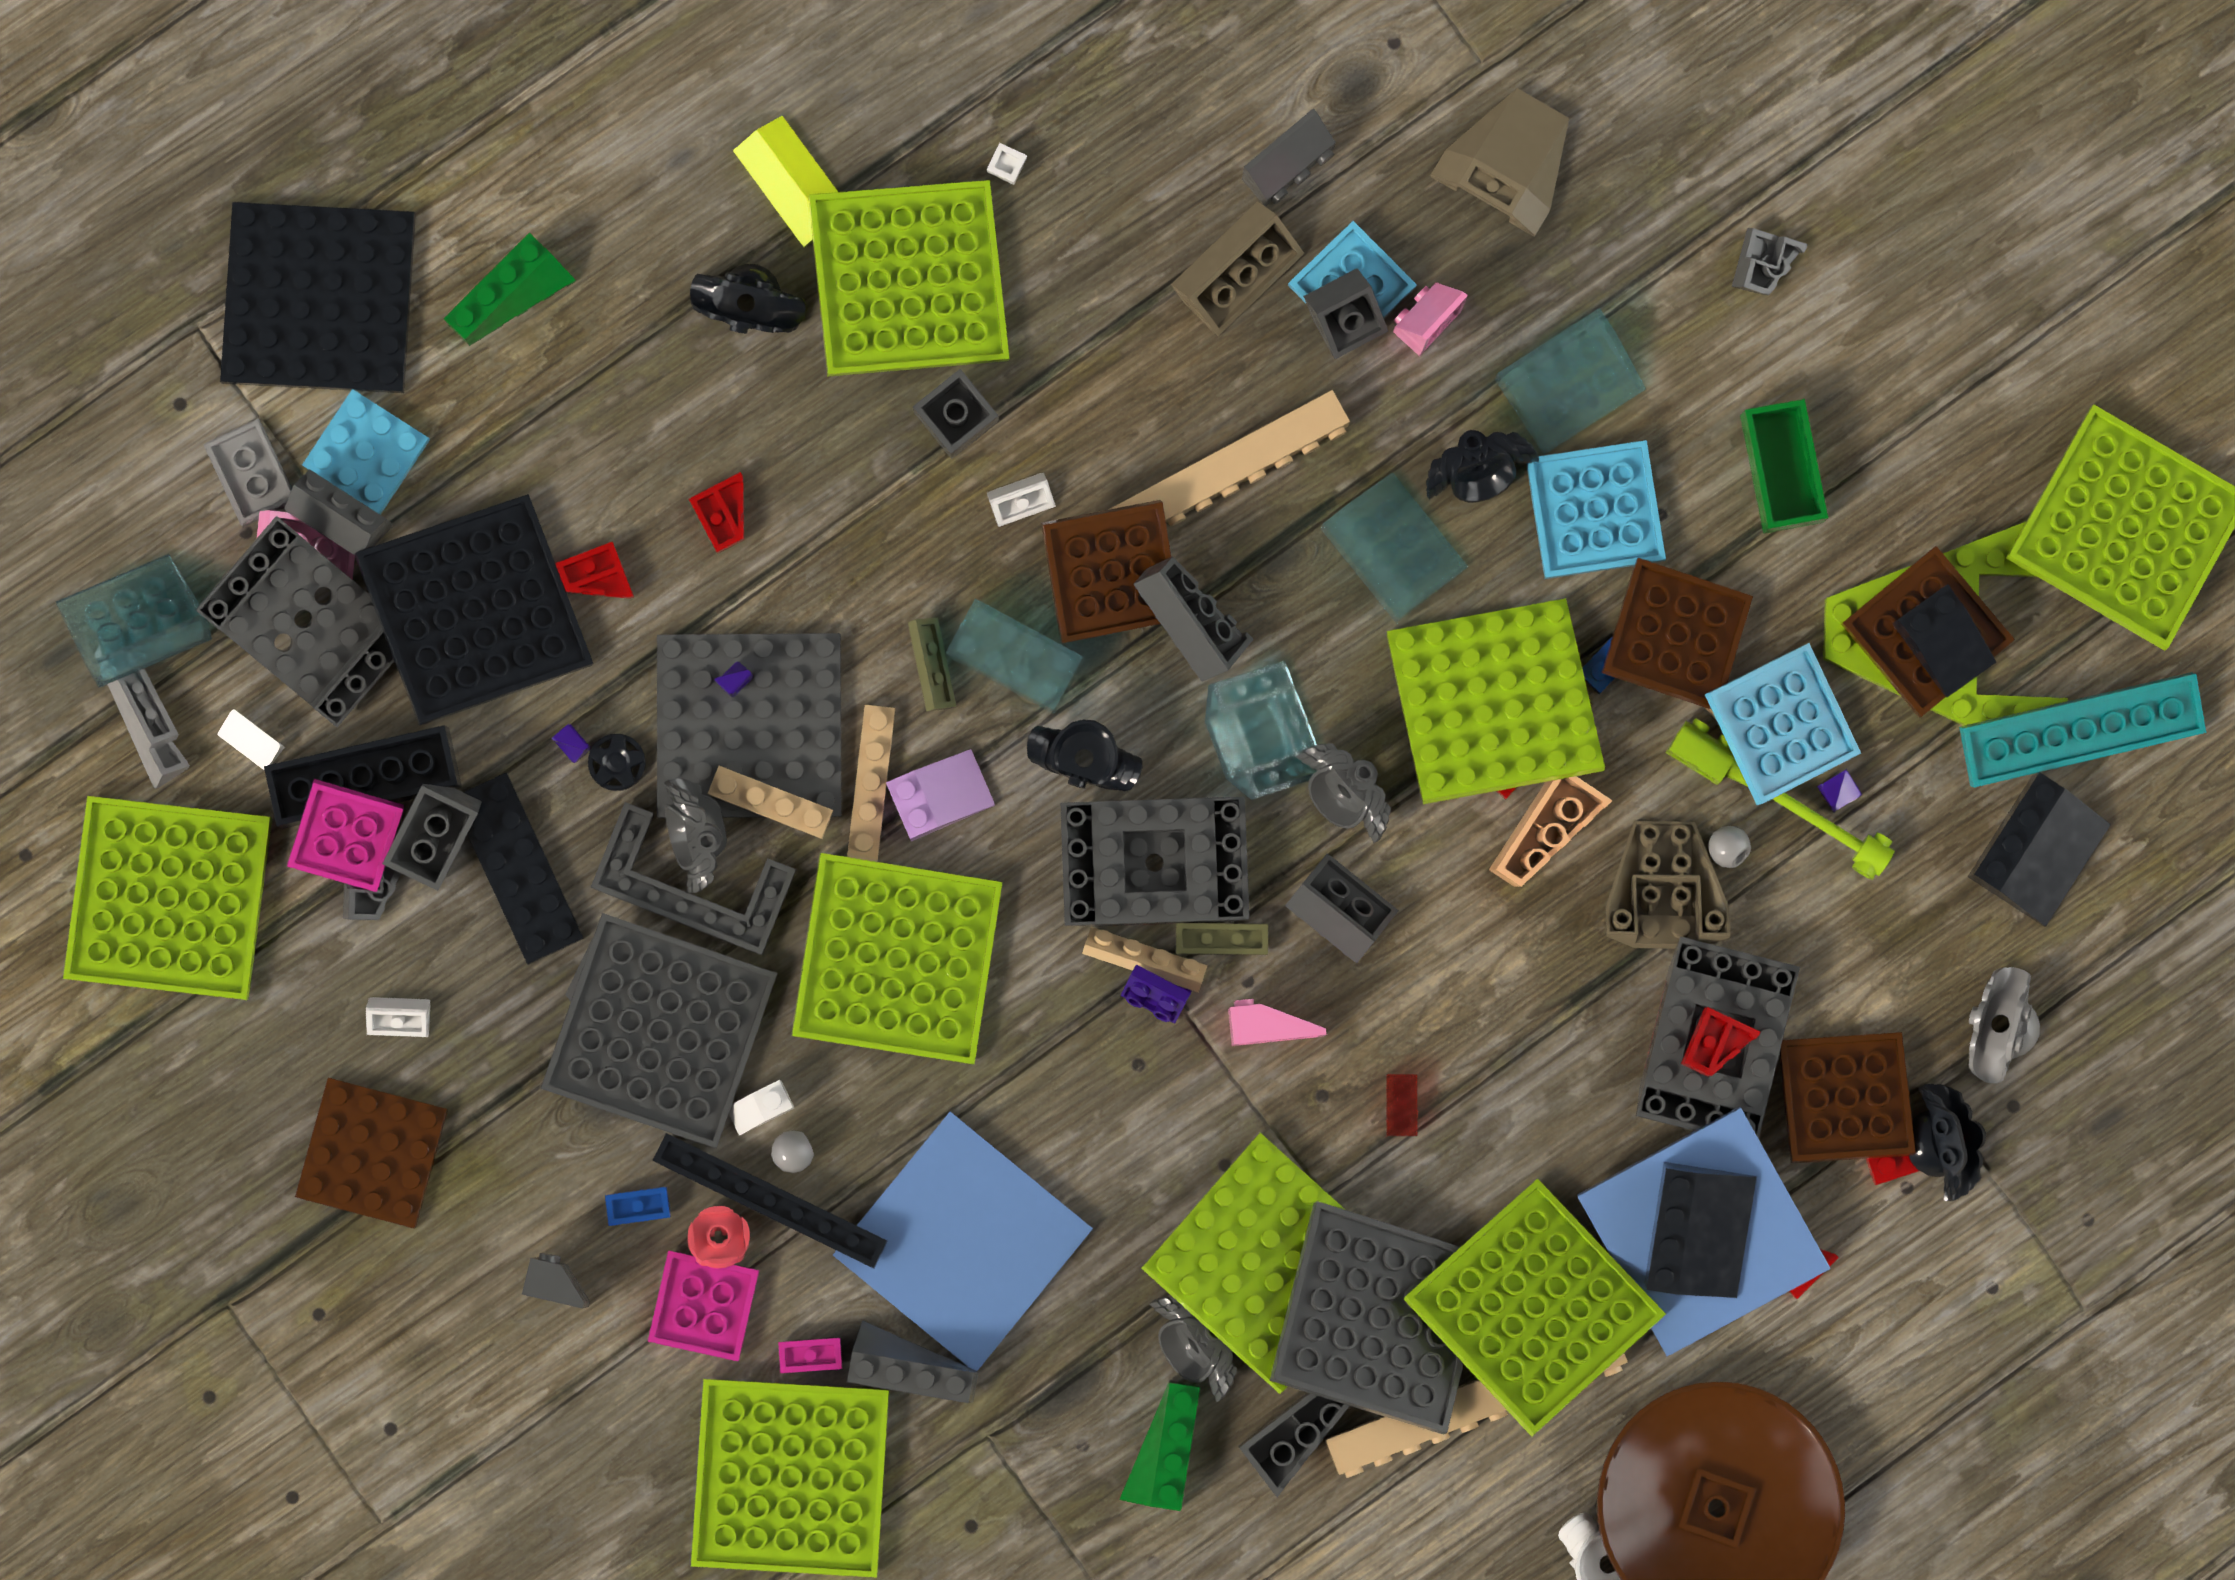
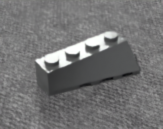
M1170 557L1147 568L1134 583L1140 596L1146 601L1157 620L1162 624L1202 682L1228 671L1253 641V638L1247 632L1242 634L1235 627L1237 621L1230 614L1224 616L1215 606L1217 601L1210 594H1203L1198 589V582L1174 557Z
M862 1320L852 1351L847 1382L963 1403H973L978 1371Z
M1307 1392L1238 1447L1275 1496L1278 1497L1330 1429L1333 1428L1348 1409L1349 1405Z

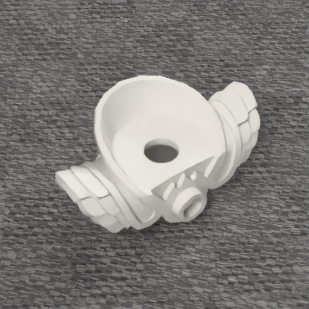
M1585 1512L1569 1519L1560 1529L1558 1536L1573 1558L1569 1564L1575 1569L1577 1580H1621L1616 1571L1605 1573L1600 1569V1560L1607 1553L1603 1546L1598 1521Z

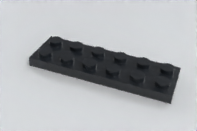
M503 773L463 792L482 801L479 812L467 835L527 965L583 940L584 937L508 773Z

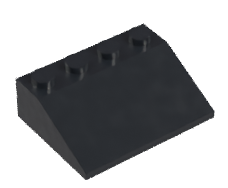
M2038 772L2029 779L1969 873L1968 878L2046 927L2111 824L2067 789L2041 772Z
M1664 1162L1644 1281L1646 1290L1676 1295L1737 1298L1756 1176Z

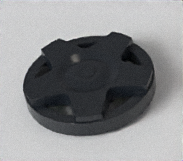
M610 734L599 739L593 745L588 756V769L592 778L598 785L610 791H624L633 787L642 778L646 767L643 749L633 738L624 734ZM611 740L609 748H600L601 745ZM626 741L634 745L637 750H627ZM594 761L600 764V769L597 774L594 770ZM640 764L639 771L634 777L632 768ZM613 779H617L622 785L613 786L608 785L607 783H609Z

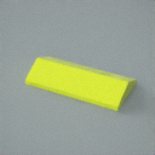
M780 116L753 132L733 152L805 248L813 242L808 196L810 194L835 193L838 191L784 117Z

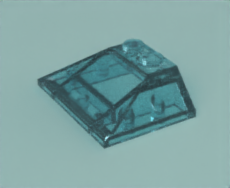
M1285 661L1208 685L1205 724L1225 777L1229 782L1251 800L1309 781L1317 770H1313L1308 765L1302 763L1296 756L1303 749L1315 746L1317 743Z

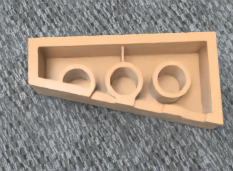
M1577 776L1545 782L1489 870L1512 886L1522 887L1555 853L1571 841L1572 837L1588 825L1603 808H1606L1612 800Z

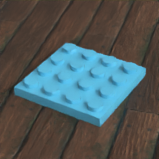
M1647 440L1539 456V462L1526 463L1545 579L1634 566L1637 558L1653 563L1666 560Z
M1810 643L1804 644L1705 694L1756 805L1763 804L1861 754Z

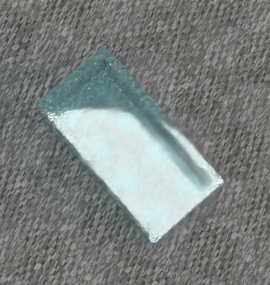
M976 598L946 651L947 656L1053 714L1083 662V656Z

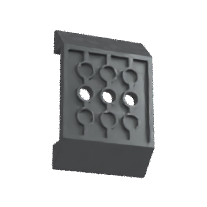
M277 516L195 609L336 727L342 723L394 662L369 593ZM320 587H327L331 592L330 599L325 603H318L315 600V592ZM301 610H306L311 615L309 624L303 627L296 625L294 621L295 615ZM279 634H288L291 638L290 646L284 650L277 649L274 645L275 638Z

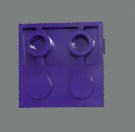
M1136 964L1121 996L1126 998L1130 1005L1137 1008L1143 1007L1153 1012L1157 1019L1164 1022L1170 1021L1175 1024L1192 990L1177 986Z

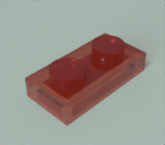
M1386 1074V1136H1418L1417 1074Z

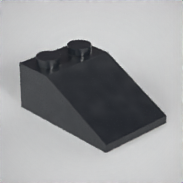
M1948 584L1892 623L1946 698L1996 663L1994 656L1967 609Z

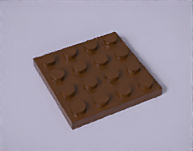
M1161 500L1041 523L1059 636L1062 643L1161 624L1134 586L1136 580L1147 568L1171 557L1164 507Z
M1937 546L1841 624L1919 718L1942 701L1945 696L1892 623L1948 584L1967 609L1994 657L2015 640Z
M1637 558L1602 673L1711 709L1705 694L1728 683L1753 596Z
M1902 1032L1782 1040L1779 1056L1791 1164L1910 1156L1916 1153Z
M328 1078L295 1197L415 1229L448 1109Z

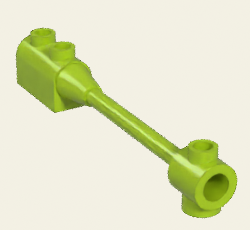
M1696 718L1692 723L1686 720L1665 753L1716 785L1721 783L1726 776L1747 786L1724 735H1720L1717 740L1707 734L1710 727ZM1786 793L1773 798L1777 803L1856 851L1852 858L1854 861L1852 868L1870 880H1873L1875 875L1880 876L1895 850L1890 848L1892 840L1877 832L1874 837L1868 834L1861 841Z

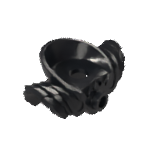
M744 264L735 267L730 272H726L725 276L696 274L692 280L690 301L693 309L710 319L729 324V330L746 334L748 329H756L771 333H789L797 329L805 316L806 304L804 300L781 291L776 277L768 269L758 264ZM750 294L754 298L755 306L751 311H743L739 308L738 298L740 295Z
M1476 430L1466 431L1460 437L1458 446L1448 448L1443 452L1442 458L1432 461L1426 480L1427 497L1430 500L1451 485L1455 497L1461 501L1475 503L1489 500L1507 490L1516 476L1515 464L1539 462L1538 453L1534 450L1531 443H1528L1525 438L1516 432L1507 435L1502 432H1493L1486 437L1483 433Z
M1083 719L1075 721L1062 730L1036 726L1031 730L1027 738V756L1032 763L1039 765L1047 771L1069 778L1068 784L1085 789L1086 784L1107 790L1125 792L1133 788L1142 773V759L1118 748L1113 734L1106 726L1095 720ZM1086 749L1093 754V762L1090 766L1081 767L1076 763L1075 756L1078 751Z
M1925 1084L1918 1089L1929 1110L1918 1114L1912 1120L1916 1153L1910 1155L1909 1159L1916 1169L1928 1176H1944V1201H1954L1968 1194L1982 1178L1979 1169L1983 1165V1157L1978 1149L1982 1148L1985 1144L1986 1131L1979 1122L1971 1120V1107L1964 1102L1961 1092L1942 1084Z

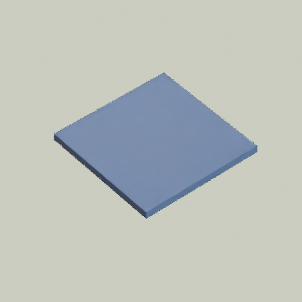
M1741 1106L1577 1194L1609 1254L1666 1313L1651 1328L1666 1356L1681 1350L1831 1269ZM1664 1162L1757 1177L1737 1298L1676 1295L1646 1290L1644 1281Z
M949 1112L857 1224L858 1227L888 1241L875 1269L838 1251H835L833 1256L965 1365L978 1371L1093 1228L953 1113Z

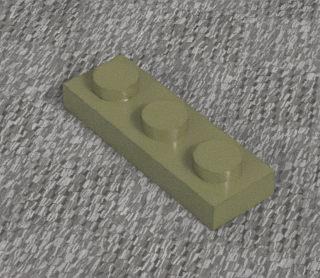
M938 617L915 619L908 622L926 711L957 707Z
M1176 923V954L1268 955V924Z

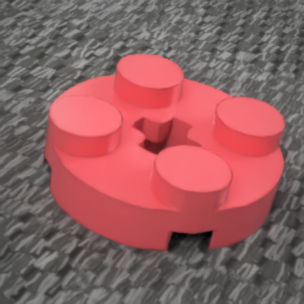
M713 1206L704 1209L694 1219L693 1223L691 1222L688 1229L689 1249L696 1258V1261L702 1266L712 1268L732 1266L743 1260L749 1247L750 1231L746 1220L734 1213L733 1209L725 1206ZM715 1231H721L723 1236L728 1237L723 1240V1243H716V1241L710 1239V1237L715 1236Z

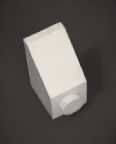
M778 1080L732 1104L729 1116L740 1136L795 1108L782 1081Z

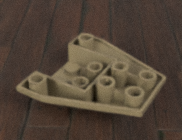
M1517 88L1444 151L1430 177L1454 191H1457L1460 187L1510 216L1509 222L1535 237L1551 209L1569 118Z
M1633 822L1606 905L1607 937L1632 948L1676 949L1680 936L1708 944L1730 938L1729 906L1695 822Z

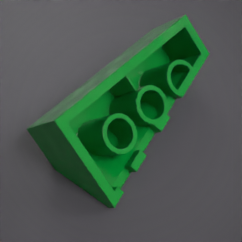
M529 232L454 307L444 320L455 333L471 346L502 327L504 323L516 316L519 317L527 312V309L542 300L545 301L553 296L555 292L565 286L568 287L576 282V280Z
M1168 1382L1119 1500L1181 1511L1200 1386Z

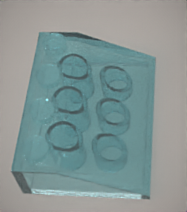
M1600 308L1498 372L1495 377V381L1544 455L1646 390L1619 337Z
M1393 472L1324 522L1321 527L1324 534L1396 624L1468 568L1466 563Z
M169 554L56 601V605L79 653L99 688L212 639L208 620L195 610L200 605Z

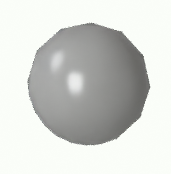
M1737 826L1721 827L1713 832L1709 840L1710 856L1716 864L1722 867L1735 868L1739 866L1751 852L1748 835Z
M791 1130L783 1132L775 1139L771 1156L775 1165L782 1171L796 1173L803 1171L811 1164L814 1152L803 1132Z

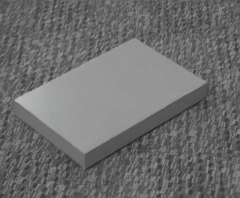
M259 418L203 444L243 528L258 521L260 511H280L285 508L292 487Z

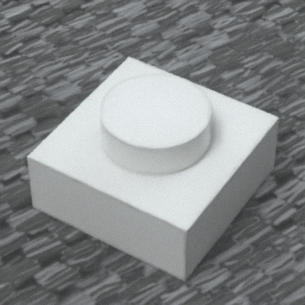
M999 143L987 168V173L1014 185L1027 159V155Z

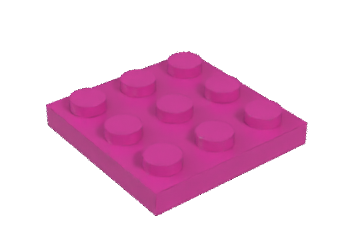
M314 779L287 867L377 892L385 865L382 863L393 843L404 805Z
M668 1250L648 1342L739 1362L760 1270L738 1265L726 1268L702 1266L693 1255Z

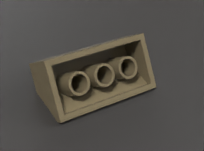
M1257 201L1189 266L1171 286L1191 311L1216 336H1219L1305 253L1277 214Z

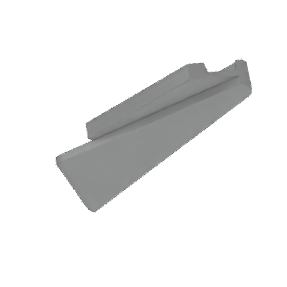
M101 643L96 650L95 657L154 789H157L187 770L190 766L173 743L179 734L139 657L130 653L126 655L108 649V644Z

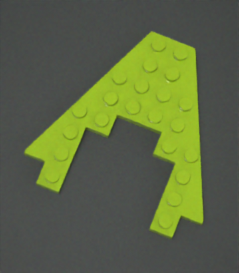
M2026 522L1943 553L1978 596L1979 575L2037 577L2006 559ZM1911 566L1825 599L1823 660L1899 696L1901 695L1841 624ZM1975 677L1947 698L1945 697L1931 711L1965 726L2067 702L2068 698L1977 695V677Z

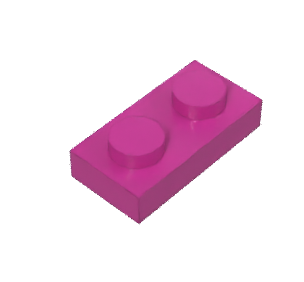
M841 1338L778 1342L780 1373L843 1369Z

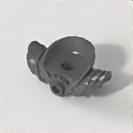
M1332 743L1318 744L1300 751L1296 758L1313 770H1317L1309 779L1308 788L1310 798L1318 811L1332 824L1346 829L1356 827L1363 820V825L1367 829L1373 843L1378 842L1386 831L1391 807L1384 802L1385 793L1376 784L1378 774L1374 764L1366 760L1355 761L1350 753L1345 750H1337Z
M669 779L664 782L673 802L672 805L665 806L669 837L679 866L684 870H689L687 875V893H696L702 891L714 880L713 871L718 866L716 857L726 847L727 836L722 811L716 800L702 794V787L697 783H693L688 779Z
M1164 1296L1153 1300L1149 1305L1161 1314L1162 1317L1169 1320L1159 1330V1344L1169 1364L1180 1376L1190 1382L1199 1383L1208 1377L1216 1402L1222 1400L1230 1391L1237 1373V1368L1231 1363L1233 1360L1231 1349L1172 1296Z

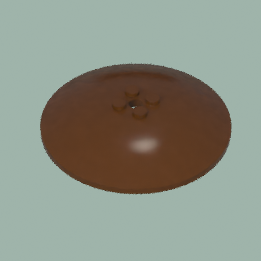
M1705 1382L1681 1387L1660 1396L1638 1411L1626 1423L1610 1447L1602 1467L1597 1492V1518L1603 1546L1621 1580H1825L1835 1562L1842 1541L1845 1523V1498L1840 1473L1830 1449L1816 1428L1798 1410L1777 1396L1759 1388L1732 1382ZM1713 1499L1720 1500L1724 1505V1513L1720 1517H1714L1709 1513L1708 1505Z

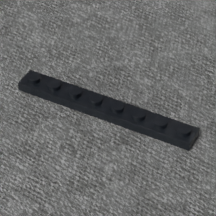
M667 1133L652 1160L875 1269L888 1242Z

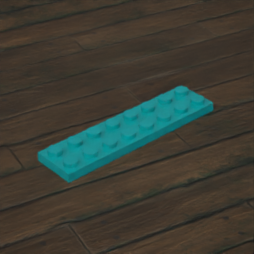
M2193 672L1959 727L1969 783L1973 788L2206 733L2197 675Z

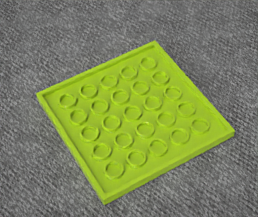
M990 180L810 194L808 196L827 377L1009 361Z
M2093 404L2006 559L2165 651L2172 643L2235 528V486Z
M1566 598L1387 631L1388 645L1423 804L1605 770Z
M87 796L63 979L249 1000L272 817Z
M820 853L791 1036L974 1065L1003 882Z
M1259 1133L1141 1269L1272 1388L1281 1394L1288 1386L1272 1382L1270 1377L1313 1203L1319 1201L1341 1209L1344 1208L1263 1134Z
M1536 1179L1404 1298L1407 1304L1532 1437L1666 1315L1539 1179Z
M703 1379L691 1566L877 1578L889 1390Z

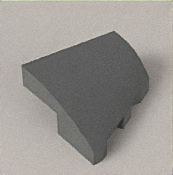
M1747 228L1732 287L1762 295H1770L1777 286L1779 278L1788 273L1792 268L1790 266L1792 261L1799 253L1805 252L1808 244L1787 237H1779L1754 228Z
M385 866L377 892L344 883L343 919L379 920L385 909V903L397 887L395 885L401 873Z

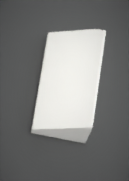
M1039 473L987 492L999 527L1056 507L1044 473Z
M235 709L230 712L217 734L262 769H264V766L271 765L285 748Z
M379 997L368 999L366 1006L367 1035L429 1036L430 1000Z

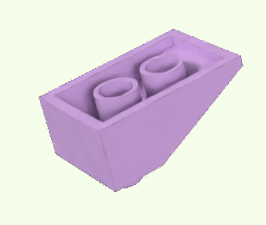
M971 749L886 782L911 842L995 806Z

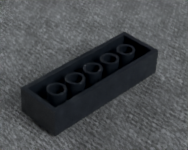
M445 725L264 766L276 826L282 829L300 825L314 779L395 803L415 799L422 784L455 789L462 788L450 730Z

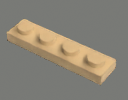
M718 766L707 793L712 797L820 839H823L833 814L832 809L722 766Z
M1091 927L1082 954L1132 971L1137 964L1177 986L1198 993L1208 966L1196 960L1187 959L1169 953L1166 950L1157 949L1139 943L1136 940L1127 939Z

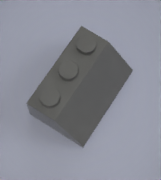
M1313 108L1244 166L1243 182L1265 207L1270 202L1274 204L1280 202L1288 194L1286 189L1294 182L1297 185L1301 184L1311 175L1309 170L1318 163L1322 166L1334 155L1332 150L1336 142L1315 109Z
M310 469L293 485L284 508L285 511L353 555H355V552L373 547L393 525L389 520Z
M422 784L382 864L438 891L479 812L482 801L455 788Z
M1328 853L1285 905L1297 917L1301 918L1355 963H1358L1399 911Z

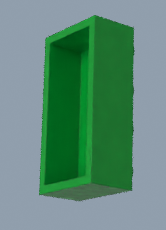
M1805 399L1744 410L1740 418L1763 534L1824 523L1828 519V513Z

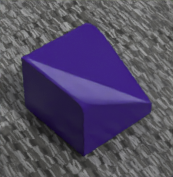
M737 661L721 677L714 678V680L732 698L753 679V675L745 666Z
M571 724L566 725L552 737V740L573 763L578 762L591 750L588 743Z
M1847 769L1817 786L1832 812L1839 810L1862 796Z

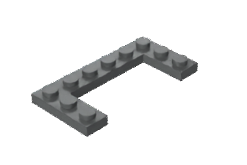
M625 802L591 888L763 955L797 870L767 858L745 915L632 871L654 813Z

